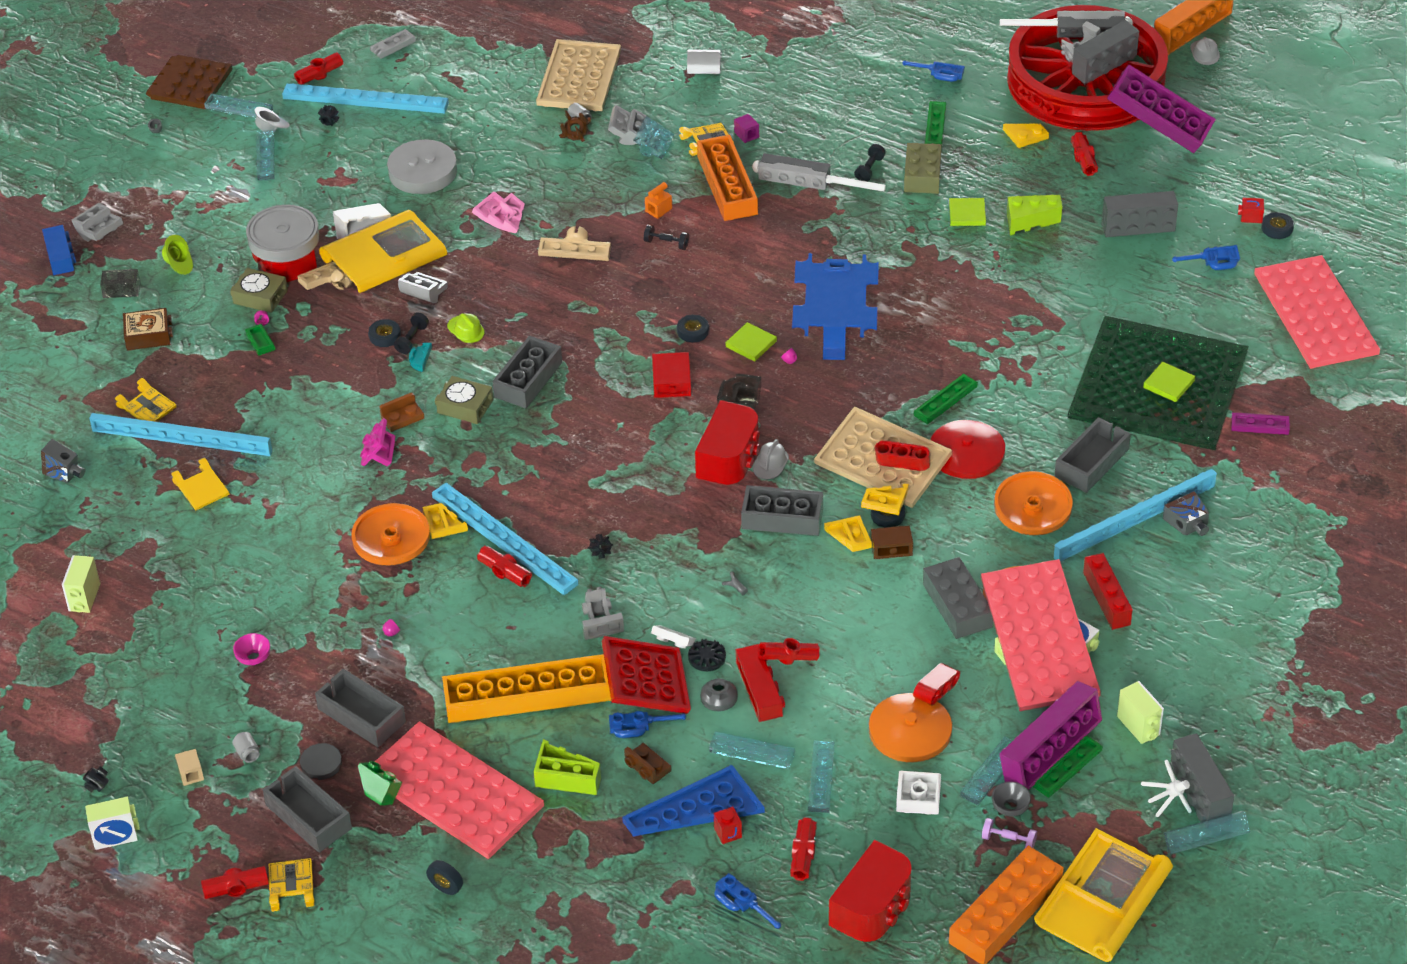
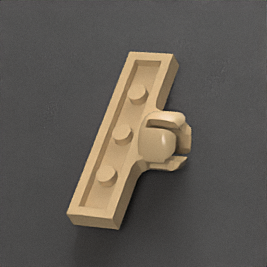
M576 226L568 229L567 236L564 239L542 237L540 239L539 256L609 261L611 243L588 241V232L580 226L578 233H575Z
M335 262L298 275V282L307 290L328 282L332 283L337 289L344 290V287L348 288L353 282Z

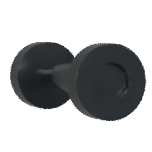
M872 144L868 149L870 157L865 166H858L854 172L858 180L868 182L871 179L872 171L870 169L875 160H882L886 154L885 149L881 145Z
M648 224L645 228V242L650 243L655 236L659 237L660 240L679 242L678 248L681 250H686L688 246L689 233L682 232L680 238H676L666 233H654V225Z
M414 313L410 319L413 326L405 337H398L395 340L394 348L399 353L408 354L413 347L409 340H412L417 329L424 330L428 326L429 320L424 314Z

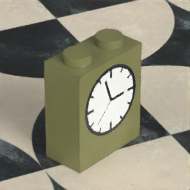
M247 268L240 275L237 283L231 288L230 293L233 304L272 313L288 291L286 277Z
M451 376L449 381L444 384L441 393L435 398L437 413L478 424L494 400L493 389L488 385Z

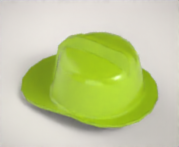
M179 235L169 236L162 249L163 259L166 263L170 264L175 272L183 275L189 274L193 269V261L187 242Z
M462 313L459 316L453 317L447 323L449 331L462 342H478L484 336V328L480 324L479 319L473 314Z

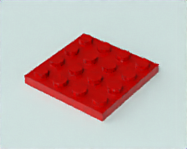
M609 636L603 637L602 647L611 703L684 714L689 713L691 706L679 647Z

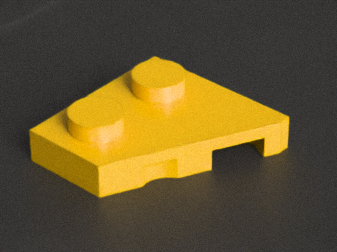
M1003 124L1004 132L1018 148L1049 139V133L1041 124Z
M902 484L901 488L891 489V486L868 488L862 499L861 507L899 515L909 490V484Z
M442 503L423 507V513L429 523L432 539L468 531L467 523L459 521L457 515L449 511Z
M860 515L824 523V530L852 552L872 548V542Z

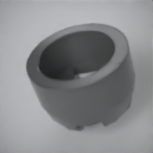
M159 119L150 120L148 122L149 130L152 133L161 132V121Z

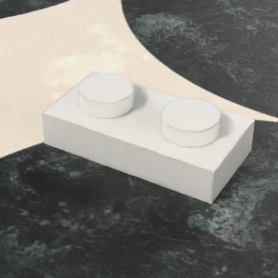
M661 625L653 626L651 634L657 635L656 639L668 642V640L673 641L675 646L686 649V646H693L696 640L694 637Z

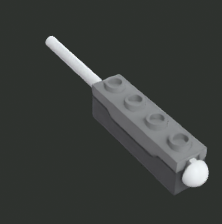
M1057 11V18L1000 19V26H1057V38L1083 37L1082 25L1086 21L1099 27L1101 33L1125 20L1130 24H1133V21L1130 17H1125V11Z
M764 153L761 161L757 160L752 165L753 171L758 173V179L821 190H826L828 183L885 192L886 185L830 176L831 164Z

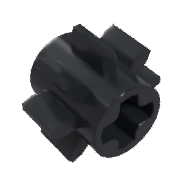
M324 105L318 112L320 122L326 126H333L340 118L337 116L339 111L334 106Z
M596 534V539H589L590 545L587 548L592 552V557L598 556L601 559L605 558V554H611L610 550L613 544L609 541V536L603 537L602 534Z
M101 766L98 769L91 767L83 777L85 781L84 788L91 793L94 790L100 792L109 781L106 778L108 772Z

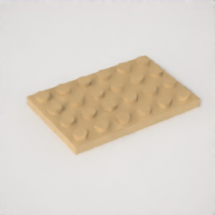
M556 39L536 100L537 106L569 108L573 103H579L587 110L603 111L621 52V45Z
M854 406L814 458V462L867 488L891 486V489L901 488L902 484H909V490L903 504L913 508L951 457L952 450ZM879 441H892L925 446L930 451V467L925 471L879 465L876 461L875 445Z

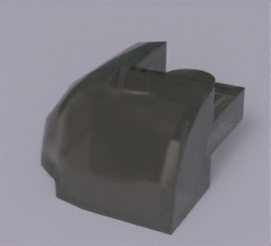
M736 374V377L730 378L727 381L723 380L717 395V403L719 404L720 400L744 405L755 411L760 398L761 376Z

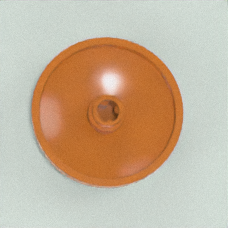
M1029 471L1012 475L999 485L995 493L994 508L997 517L1005 526L1021 534L1044 535L1054 532L1069 520L1072 513L1073 500L1068 487L1058 478L1046 473Z
M390 503L373 507L364 512L355 521L351 537L355 551L366 561L378 565H397L410 561L422 553L430 539V528L426 517L416 508L405 504Z
M913 693L897 694L883 700L875 707L869 720V735L874 746L887 757L902 762H921L939 755L947 747L952 735V721L948 711L939 702L931 706L913 697Z

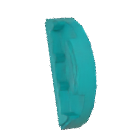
M422 343V346L414 347L410 351L409 363L415 370L424 371L432 349V343Z

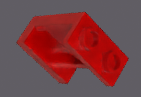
M689 352L652 354L654 398L691 396Z

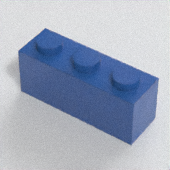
M63 225L42 229L53 275L74 271L73 264L76 263L74 253H71L73 248L71 242H69L68 231H64Z

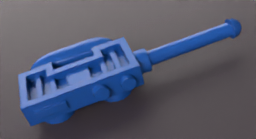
M906 60L902 62L904 66L927 68L931 70V75L935 79L950 82L957 81L958 79L962 80L965 66L934 62L930 65L908 62Z
M1237 245L1216 246L1204 249L1201 254L1174 256L1172 261L1177 262L1201 258L1205 259L1206 266L1210 265L1214 270H1225L1234 268L1240 260ZM1221 260H1227V261H1228V262H1223V263H1217L1218 261H1221Z
M642 711L627 714L617 712L609 715L610 734L614 733L618 738L640 737L644 735L645 731H649V723L685 720L686 714L652 717V715Z
M728 873L715 883V897L731 911L741 910L742 912L748 908L755 909L774 925V928L779 929L781 927L780 922H777L758 905L756 894L752 893L748 887L742 885L735 876ZM726 894H729L734 899V901L729 899L726 896Z

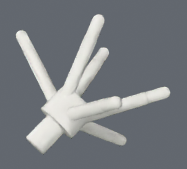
M1165 760V765L1172 782L1168 784L1141 782L1142 786L1166 788L1165 792L1150 798L1148 802L1152 803L1170 795L1156 813V817H1159L1174 797L1179 796L1188 813H1191L1192 810L1183 795L1184 790L1189 788L1190 784L1187 780L1182 782L1176 780L1169 761Z

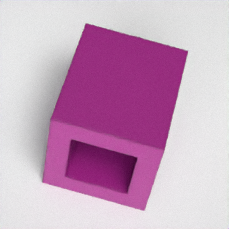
M749 114L734 119V133L744 143L759 138V124Z

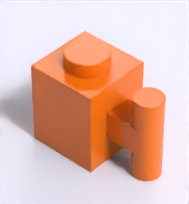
M665 182L648 192V196L645 197V211L657 219L672 209V195L663 191L668 187Z

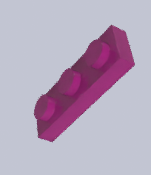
M1232 412L1231 431L1289 435V416Z

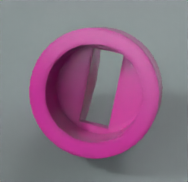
M257 311L254 316L255 323L257 325H267L269 322L267 312Z
M791 348L781 358L787 364H792L797 360V354Z
M389 619L383 625V632L388 637L394 636L400 631L392 619Z

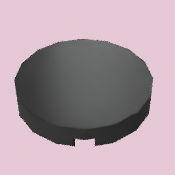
M318 743L304 750L300 757L302 772L311 779L313 777L318 778V780L331 778L338 773L342 764L339 750L327 743Z

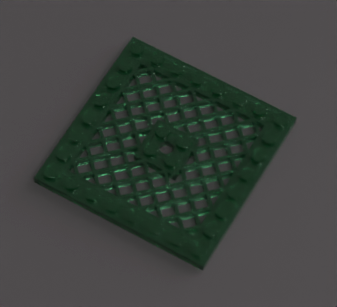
M1104 316L1068 411V418L1093 423L1099 417L1113 424V428L1117 426L1125 431L1216 451L1249 346ZM1168 355L1171 357V358H1169V359H1165V358H1164L1165 356H1168ZM1215 359L1218 360V362H1216V363H1213V362H1212V360H1215ZM1162 362L1169 365L1176 363L1178 365L1176 368L1195 376V381L1185 391L1187 395L1181 396L1177 402L1143 388L1144 382ZM1211 371L1214 372V374H1212V375H1209V374H1208V372H1211ZM1201 375L1203 378L1198 380L1197 376ZM1111 376L1114 377V379H1112V380H1109V379H1108V377H1111ZM1132 380V383L1127 384L1126 381ZM1208 383L1210 386L1205 388L1204 385ZM1118 384L1121 385V387H1119V388H1116V387H1115V385H1118ZM1198 388L1199 390L1194 392L1192 389ZM1104 389H1110V391L1104 392ZM1127 392L1129 395L1123 396L1122 393ZM1114 396L1117 398V399H1115V400H1111V399H1110L1111 397H1114ZM1145 396L1147 399L1141 400L1140 397ZM1205 396L1206 399L1201 400L1199 397ZM1103 400L1106 402L1102 405L1099 404V402ZM1134 400L1135 403L1130 405L1129 402ZM1164 400L1165 403L1159 404V401ZM1193 400L1195 403L1189 404L1188 401ZM1151 404L1154 406V407H1152V408H1148V407H1147L1148 405H1151ZM1182 404L1184 407L1178 408L1177 405ZM1123 405L1124 407L1119 409L1117 406ZM1170 408L1172 411L1167 413L1165 410ZM1200 408L1202 411L1196 412L1195 410ZM1141 409L1142 411L1137 413L1135 410ZM1158 412L1161 414L1160 416H1157V417H1155V415H1154V414H1156V413H1158ZM1189 412L1190 415L1185 417L1184 414ZM1178 417L1179 420L1174 421L1172 418ZM1197 421V424L1192 425L1191 422Z

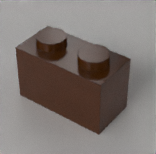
M910 525L871 529L874 559L913 556V539Z

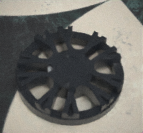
M701 639V642L696 641L688 651L689 663L700 671L717 670L725 663V648L716 640L707 641V639ZM714 662L716 665L710 666V663Z

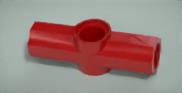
M338 52L324 59L315 58L311 60V65L295 72L294 78L299 85L314 79H325L328 72L344 65L343 59Z
M1076 132L1074 136H1071L1075 161L1080 163L1084 174L1093 176L1094 173L1098 172L1094 147L1089 145L1086 135L1082 132Z
M483 546L477 555L478 561L491 568L499 579L507 578L518 586L525 588L532 578V573L518 565L515 558L510 554L502 555L489 546Z
M786 638L783 643L760 642L758 656L760 659L779 660L785 665H791L794 660L817 661L820 656V648L818 643H799L796 639Z
M804 817L802 820H798L796 838L793 839V859L790 873L791 877L799 881L809 878L811 860H814L817 822L811 818Z
M261 866L244 871L239 868H231L225 871L223 876L202 880L201 884L204 898L209 899L225 894L231 897H238L243 895L247 889L268 885L269 882L266 868Z

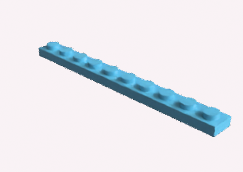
M287 83L282 93L283 99L444 114L449 104L448 98L299 85L294 83Z
M92 413L89 418L93 432L270 456L272 453L269 437Z
M1213 469L1202 472L1175 487L1154 495L1144 502L1123 510L1113 517L1092 525L1082 532L1075 533L1073 536L1059 541L1055 544L1054 559H1060L1061 562L1164 512V505L1194 491L1199 495L1215 487L1217 473Z
M448 483L443 484L432 492L433 499L445 505L448 510L456 514L507 554L513 556L518 562L561 594L566 595L578 586L577 578Z

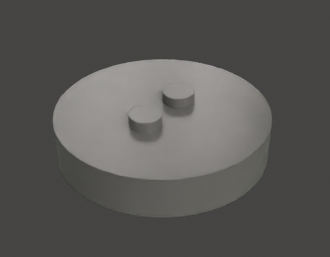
M415 140L402 144L390 154L387 161L391 183L399 190L412 194H427L439 191L448 186L457 174L456 157L453 150L446 144L435 140Z
M276 205L266 208L255 214L246 227L247 241L251 252L260 259L270 262H289L302 258L309 254L319 241L316 217L309 210L296 205Z

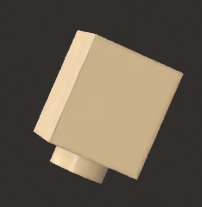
M196 749L175 754L183 786L204 780Z

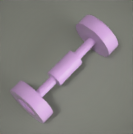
M986 818L982 839L989 840L993 832L1000 834L1003 838L1026 841L1025 848L1028 845L1034 848L1037 838L1036 830L1030 829L1028 837L1018 835V832L1007 829L993 828L994 819Z

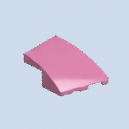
M492 192L474 207L472 213L494 227L516 233L519 229L525 203L512 193L503 199L496 192Z

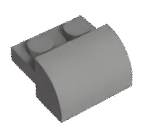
M688 50L687 74H720L721 50Z
M615 105L612 109L608 131L620 137L619 143L635 145L644 138L648 116L635 109L628 112Z
M100 203L72 219L76 231L87 242L92 239L95 241L100 240L123 224L122 218L112 214L109 207Z
M419 272L415 274L407 273L398 280V287L401 293L431 303L438 302V295L447 289L448 284L446 281Z

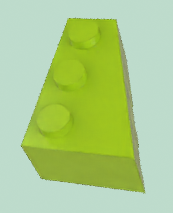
M1061 195L1008 197L1007 218L1010 236L1014 235L1016 231L1023 229L1026 232L1030 231L1031 227L1039 225L1040 227H1045L1061 222Z
M543 739L534 768L535 787L597 795L601 781L600 763L580 754H571L566 751V748L561 746L557 748L550 745L549 741Z

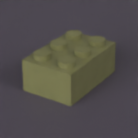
M907 143L904 192L939 194L942 144Z

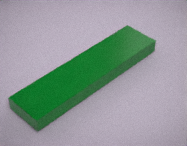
M929 102L925 144H942L946 102Z
M962 374L914 410V416L928 425L977 388L978 382Z
M1086 735L1040 777L1032 787L1046 797H1051L1102 751L1103 746Z

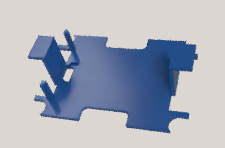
M809 253L806 261L800 262L796 260L795 283L806 284V297L804 305H793L792 329L796 327L802 328L805 331V336H808L809 326L823 327V360H845L846 327H860V337L864 338L866 330H877V307L866 306V286L869 284L878 285L879 262H868L864 254L861 264H851V262H848V259H826V262L813 263L812 253Z

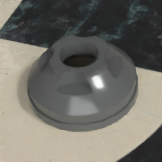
M713 679L703 685L700 698L702 704L709 710L725 711L735 705L738 694L735 685L730 681ZM722 685L724 689L722 691H715L713 687Z
M1004 782L999 784L992 792L993 806L1003 815H1021L1030 805V792L1020 783ZM1012 802L1017 807L1015 809H1007L1005 804Z

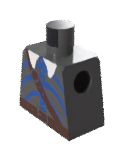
M51 439L41 450L43 475L65 483L69 482L74 476L80 479L84 476L86 469L78 465V455L74 451L54 439Z
M1195 491L1164 505L1163 519L1183 535H1189L1196 531L1200 536H1204L1209 531L1207 526L1209 512Z

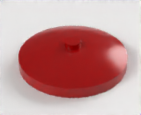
M958 420L947 423L938 428L930 439L952 450L951 457L940 471L956 478L975 479L987 476L1001 466L1005 457V442L1001 434L990 425L979 421Z

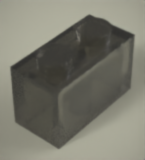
M138 269L102 271L100 287L103 298L138 297L141 283Z

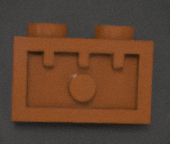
M412 392L379 406L381 419L387 420L386 426L390 432L424 419V413L415 402V395Z

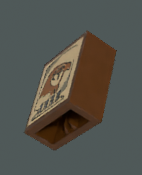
M167 308L123 313L124 340L127 351L171 345L170 338L173 337L172 326H169L173 325L171 314L168 315Z

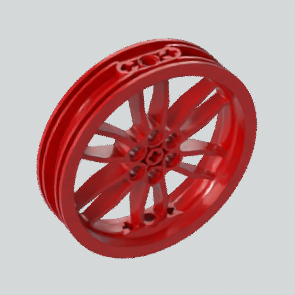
M1072 5L1051 9L1030 19L1057 18V11L1121 10L1096 5ZM1125 12V17H1130L1133 21L1132 25L1139 30L1137 55L1147 64L1127 61L1095 80L1084 84L1072 74L1073 63L1066 59L1065 54L1062 55V50L1044 47L1055 42H1059L1062 46V39L1073 44L1072 39H1078L1081 42L1084 37L1057 38V26H1020L1014 33L1009 46L1008 88L1012 97L1021 108L1035 118L1051 125L1082 131H1099L1123 127L1140 119L1107 99L1113 89L1112 84H1116L1125 68L1131 65L1165 87L1168 63L1166 44L1151 25ZM1025 69L1050 75L1039 82ZM1062 85V86H1060V87H1059L1058 89H1056V90H1055V89H1052V88H1054V87H1056V86ZM1078 86L1086 87L1087 96L1073 95L1071 93ZM1099 88L1105 96H1097L1094 89Z

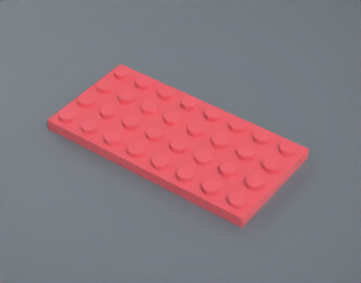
M1322 255L1255 268L1254 274L1310 369L1379 355V346Z
M1060 559L982 573L981 580L1019 711L1051 706L1055 700L1059 699L1077 681L1096 688L1098 696H1100L1101 691Z
M420 721L375 761L381 765V769L394 773L396 778L402 782L396 796L397 800L487 859L491 858L544 807V800Z

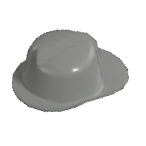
M1203 37V39L1195 41L1190 45L1195 61L1200 64L1211 65L1220 58L1218 46L1213 39Z
M257 107L254 110L256 114L255 124L266 134L274 133L278 127L288 128L290 126L287 121L267 108Z
M777 439L774 442L764 444L754 462L753 472L761 479L769 480L776 478L781 474L788 462L789 455Z

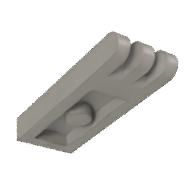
M404 29L372 45L370 51L382 59L416 42L415 36Z

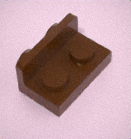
M645 743L640 744L633 750L629 747L624 749L625 763L630 768H634L639 772L644 780L647 779L652 784H655L672 771L671 765Z

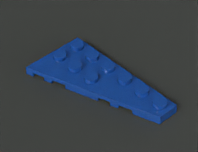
M733 765L627 814L622 819L624 825L634 837L714 822L715 812L734 807L739 817L765 813V807Z

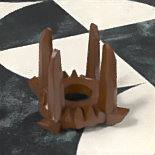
M565 110V116L568 120L565 124L562 123L560 125L562 134L559 137L571 140L580 139L584 142V136L588 130L587 125L591 122V118L588 117L586 119L583 113H579L580 117L575 116L571 118L568 111ZM574 124L580 125L579 129L575 126L576 132L571 131V126Z

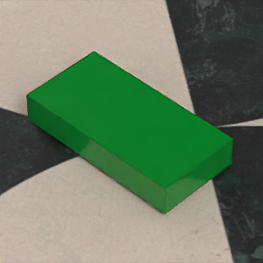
M262 324L245 329V333L258 356L275 350V345Z

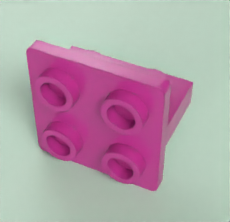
M384 418L379 423H376L372 431L363 438L362 443L364 447L360 454L362 466H365L371 459L387 467L392 463L396 436L386 431L387 420Z

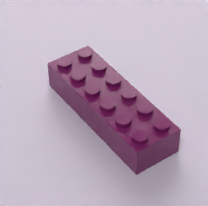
M1131 65L1125 68L1107 97L1114 104L1192 153H1195L1202 145L1216 120Z
M1077 681L999 753L1004 781L1020 783L1029 790L1057 761L1102 721L1098 690Z

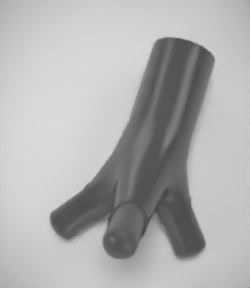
M731 571L730 576L732 580L724 581L722 585L732 586L742 595H745L748 589L736 578L735 573Z

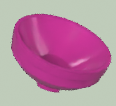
M250 633L240 637L235 642L233 652L235 658L240 663L256 665L266 660L269 656L270 643L265 636ZM252 653L259 654V656L255 659L248 658V656Z

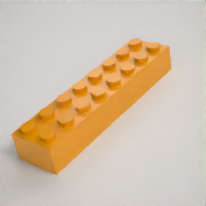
M604 654L442 676L448 723L611 701Z

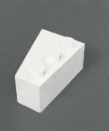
M380 203L333 211L337 239L390 218L391 214Z

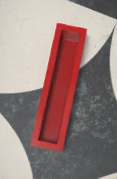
M1104 553L1085 557L1083 574L1111 629L1130 626L1133 609Z
M759 644L735 649L736 664L759 722L783 717L785 701L783 696H779V686L777 681H773L771 666H767L766 659L759 658Z

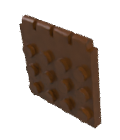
M182 55L171 56L146 91V95L151 97L152 100L206 109L231 73L232 64Z

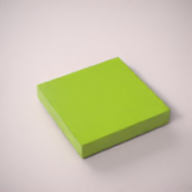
M949 198L950 226H986L984 198Z
M747 322L725 344L727 348L755 362L777 342V337Z
M1162 362L1144 382L1143 388L1177 402L1195 381V376Z

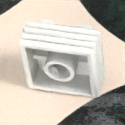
M899 771L896 811L928 815L939 814L941 774Z

